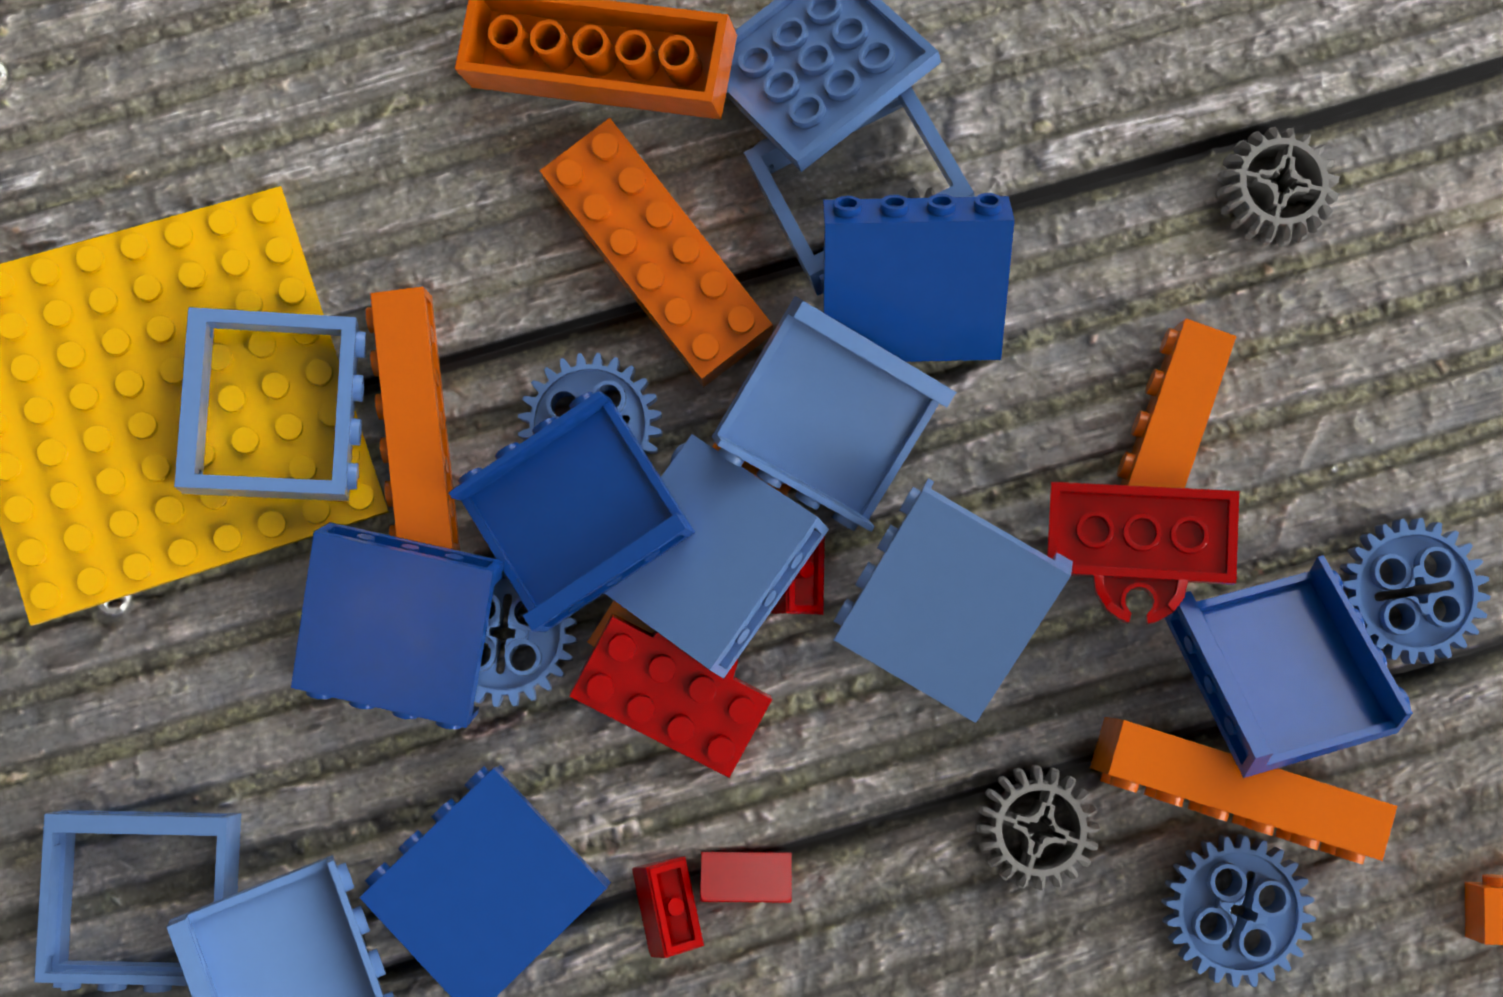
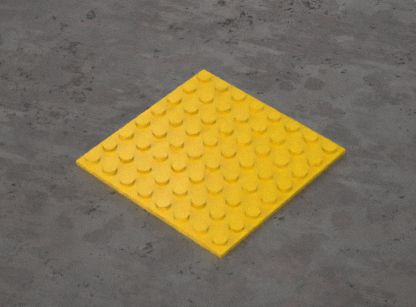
M281 186L0 264V528L31 626L313 537L314 531L329 522L348 526L389 513L363 432L361 434L360 446L353 445L352 463H359V478L357 480V490L350 489L349 501L182 494L174 487L188 307L324 315ZM214 329L203 475L332 480L339 359L331 335ZM355 411L354 418L358 419Z

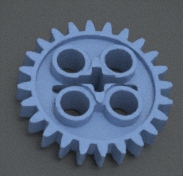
M578 353L576 366L570 367L568 362L561 358L560 367L562 372L556 374L546 367L544 371L549 381L546 384L535 380L531 382L538 392L537 397L523 396L522 400L532 408L531 412L518 414V418L530 426V428L518 432V436L526 440L534 435L532 430L540 422L551 417L559 418L555 413V405L561 398L573 397L576 399L587 392H593L594 394L598 390L602 393L608 390H615L621 394V401L616 408L622 417L628 416L630 418L627 425L643 451L649 454H658L657 447L649 442L650 438H657L663 435L661 429L651 426L652 422L662 418L661 411L648 409L658 400L656 394L642 395L649 384L647 379L643 378L633 383L632 380L636 372L635 368L631 365L622 373L619 372L620 361L617 357H614L607 367L604 366L600 353H596L592 364H587L582 353Z
M1423 518L1412 519L1409 526L1405 519L1392 521L1391 528L1387 524L1375 526L1376 537L1370 533L1361 535L1360 540L1365 549L1359 547L1349 548L1348 553L1355 560V563L1340 565V569L1350 575L1348 581H1342L1343 590L1348 591V599L1353 608L1358 609L1362 614L1365 629L1374 645L1380 649L1385 647L1384 655L1386 660H1396L1401 655L1403 664H1415L1417 657L1422 664L1434 663L1435 654L1439 658L1452 657L1450 646L1455 649H1465L1467 644L1462 634H1479V630L1471 623L1472 619L1487 618V614L1477 608V603L1490 600L1491 597L1485 593L1478 592V586L1488 582L1489 577L1475 575L1474 570L1483 563V560H1468L1466 555L1470 552L1473 545L1467 543L1456 546L1458 531H1449L1441 536L1442 523H1430L1425 529ZM1427 555H1431L1437 564V569L1433 576H1430L1424 568V560ZM1383 562L1388 563L1393 571V578L1389 584L1385 583L1379 574V569ZM1448 581L1451 584V588L1444 591L1384 601L1375 600V594L1378 592ZM1437 599H1440L1446 608L1445 616L1441 621L1437 619L1433 612V605ZM1393 606H1396L1402 614V621L1397 629L1389 621V611Z
M503 573L502 579L494 585L492 599L496 610L493 617L488 620L485 643L488 644L491 650V656L489 661L480 667L475 702L481 704L488 693L492 694L493 706L500 707L504 695H508L512 706L516 707L519 706L520 693L524 692L531 701L537 700L536 686L540 685L542 688L551 691L552 686L547 678L551 673L562 678L565 676L557 664L560 660L573 661L574 659L568 652L564 651V646L577 643L578 639L576 637L566 634V629L575 626L577 620L566 618L547 632L531 631L529 626L520 624L518 620V610L523 605V602L506 574ZM510 594L512 596V604L509 610L508 628L515 631L516 634L514 638H508L505 642V670L502 674H498L496 669L501 650V641L493 637L494 630H502L504 597ZM520 647H532L536 653L535 664L526 671L517 670L513 664L514 653Z
M1221 834L1218 838V848H1215L1211 842L1202 840L1203 854L1201 856L1188 849L1185 852L1191 864L1188 867L1176 863L1173 865L1175 870L1181 875L1180 880L1165 881V884L1175 891L1174 897L1161 899V903L1172 908L1174 911L1173 914L1162 918L1163 923L1166 925L1177 927V930L1168 936L1169 941L1173 944L1185 943L1178 955L1185 961L1195 957L1192 969L1202 974L1209 968V978L1216 983L1222 980L1225 973L1227 982L1237 988L1242 975L1252 987H1257L1258 973H1261L1272 982L1275 981L1273 967L1278 965L1289 972L1291 967L1286 956L1289 953L1298 957H1303L1304 955L1296 945L1297 940L1312 939L1309 933L1301 929L1302 923H1310L1316 920V917L1303 911V906L1315 901L1314 897L1299 892L1300 889L1308 884V879L1302 876L1292 877L1291 875L1296 871L1298 864L1292 860L1280 863L1284 851L1273 847L1267 852V841L1256 838L1250 847L1248 836L1238 834L1233 846L1230 838ZM1229 868L1232 874V883L1226 890L1218 891L1215 885V878L1221 870ZM1252 871L1253 878L1247 882L1246 874ZM1272 885L1275 891V899L1272 904L1262 908L1259 903V894L1264 887ZM1233 904L1245 907L1243 915L1231 913ZM1214 912L1218 920L1216 928L1209 934H1202L1200 930L1201 919L1207 913ZM1258 929L1260 933L1258 946L1253 950L1246 951L1243 944L1244 937L1249 931ZM1229 937L1230 945L1224 949L1222 946L1223 942Z

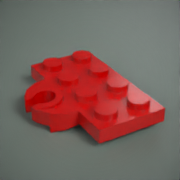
M1051 482L1047 556L1053 559L1057 552L1073 561L1071 576L1093 577L1095 595L1105 611L1121 622L1128 624L1132 614L1126 606L1125 599L1127 593L1134 589L1146 591L1152 599L1151 609L1145 615L1146 625L1156 623L1176 610L1185 598L1188 582L1236 584L1240 491Z
M613 613L569 692V697L728 778L733 773L773 700L771 695L734 677L738 659L723 679L657 631L651 634Z

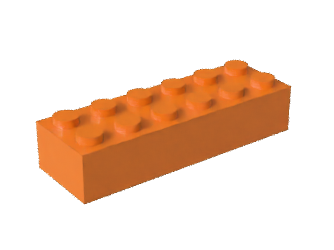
M468 0L455 70L472 88L721 120L737 33L728 14L610 0Z
M608 118L539 170L551 193L703 388L771 337L773 333L771 321L611 118Z
M1104 717L1090 765L1091 769L1102 772L1100 781L1137 793L1140 784L1146 786L1145 796L1178 807H1182L1184 799L1190 800L1187 809L1226 822L1229 813H1232L1231 823L1273 836L1276 827L1275 837L1314 850L1319 848V851L1362 865L1366 856L1383 861L1398 807L1278 768L1243 778L1231 753L1126 720Z

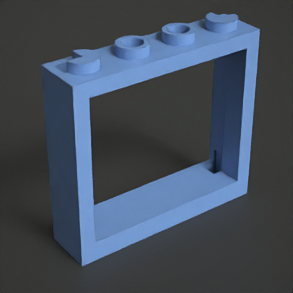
M909 87L855 130L857 131L903 107L950 186L937 194H947L952 197H975L974 191L912 87ZM766 138L758 142L753 148L745 151L744 154L760 190L813 290L819 296L823 294L824 251L816 255L813 254L772 178V173L792 162Z
M188 307L174 487L182 494L349 501L350 489L357 490V480L359 478V463H352L353 445L360 446L362 421L361 419L354 418L355 401L363 402L364 375H357L358 358H366L367 351L366 332L360 331L356 317ZM214 329L341 336L332 480L203 475Z
M60 810L44 814L34 983H53V988H61V991L80 989L81 984H98L97 990L103 992L122 991L127 989V985H143V991L149 993L171 991L172 986H188L180 963L68 960L76 833L217 836L214 884L215 902L238 893L241 813Z

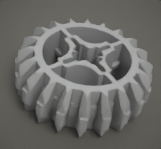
M1276 126L1269 128L1264 136L1259 131H1256L1248 137V142L1244 140L1239 141L1233 148L1234 154H1228L1223 160V165L1226 169L1218 174L1217 181L1225 186L1217 191L1216 198L1229 201L1221 209V214L1229 215L1233 213L1236 219L1232 221L1231 229H1237L1242 224L1247 227L1245 240H1251L1259 233L1261 246L1269 245L1274 238L1279 247L1289 244L1291 238L1296 243H1299L1308 237V232L1314 234L1322 228L1321 220H1327L1333 214L1334 210L1329 205L1336 202L1340 194L1331 188L1339 182L1340 176L1328 174L1327 171L1334 166L1335 159L1322 160L1320 155L1323 153L1325 145H1318L1314 149L1308 145L1311 134H1305L1299 140H1296L1294 127L1288 128L1282 136L1279 134ZM1267 157L1275 158V163L1269 170L1260 169L1257 173L1248 171L1250 163L1255 160ZM1295 167L1299 170V172L1302 174L1303 177H1301V176L1297 173ZM1251 196L1258 200L1260 208L1254 203ZM1298 201L1306 203L1301 215L1289 218L1280 217V212L1287 204L1295 205Z
M1032 765L1029 780H1027L1023 769L1015 768L1013 775L1016 784L1012 785L1006 777L1000 776L997 780L1005 791L999 795L992 789L986 790L985 795L995 801L993 808L985 805L978 806L977 811L980 814L990 817L989 822H980L975 825L977 832L983 834L990 833V837L981 840L978 846L982 851L996 850L988 857L986 862L990 867H996L1005 862L999 873L1000 877L1004 880L1010 879L1017 871L1016 885L1019 888L1024 889L1031 876L1034 888L1037 891L1044 890L1046 876L1049 877L1051 884L1055 888L1062 887L1061 872L1064 871L1070 879L1075 880L1078 878V873L1072 865L1076 861L1085 867L1090 865L1091 861L1081 854L1084 847L1090 850L1098 849V843L1087 839V833L1099 832L1100 825L1095 822H1086V818L1097 813V807L1092 804L1080 806L1089 796V792L1081 788L1071 793L1076 779L1070 775L1066 776L1058 785L1060 771L1056 768L1051 767L1045 780H1043L1042 769L1038 765ZM1041 790L1039 798H1035L1032 807L1026 812L1007 811L1009 806L1021 795ZM1055 794L1063 800L1070 812L1072 831L1058 826L1055 822L1054 810L1056 806L1052 804ZM1044 816L1045 818L1041 822L1046 824L1049 829L1057 832V834L1038 832L1035 839H1031L1030 837L1034 833L1029 831L1023 824L1018 823V821L1038 823L1040 817ZM1003 824L1019 830L1022 842L1020 849L1023 850L1020 861L1009 853L1004 843L1002 834ZM1049 844H1067L1065 849L1056 858L1045 863L1035 864L1036 857L1040 858L1044 848Z

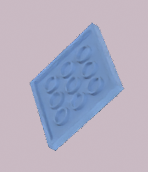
M774 0L735 30L737 39L726 97L802 172L939 65L941 59L939 51L882 0Z

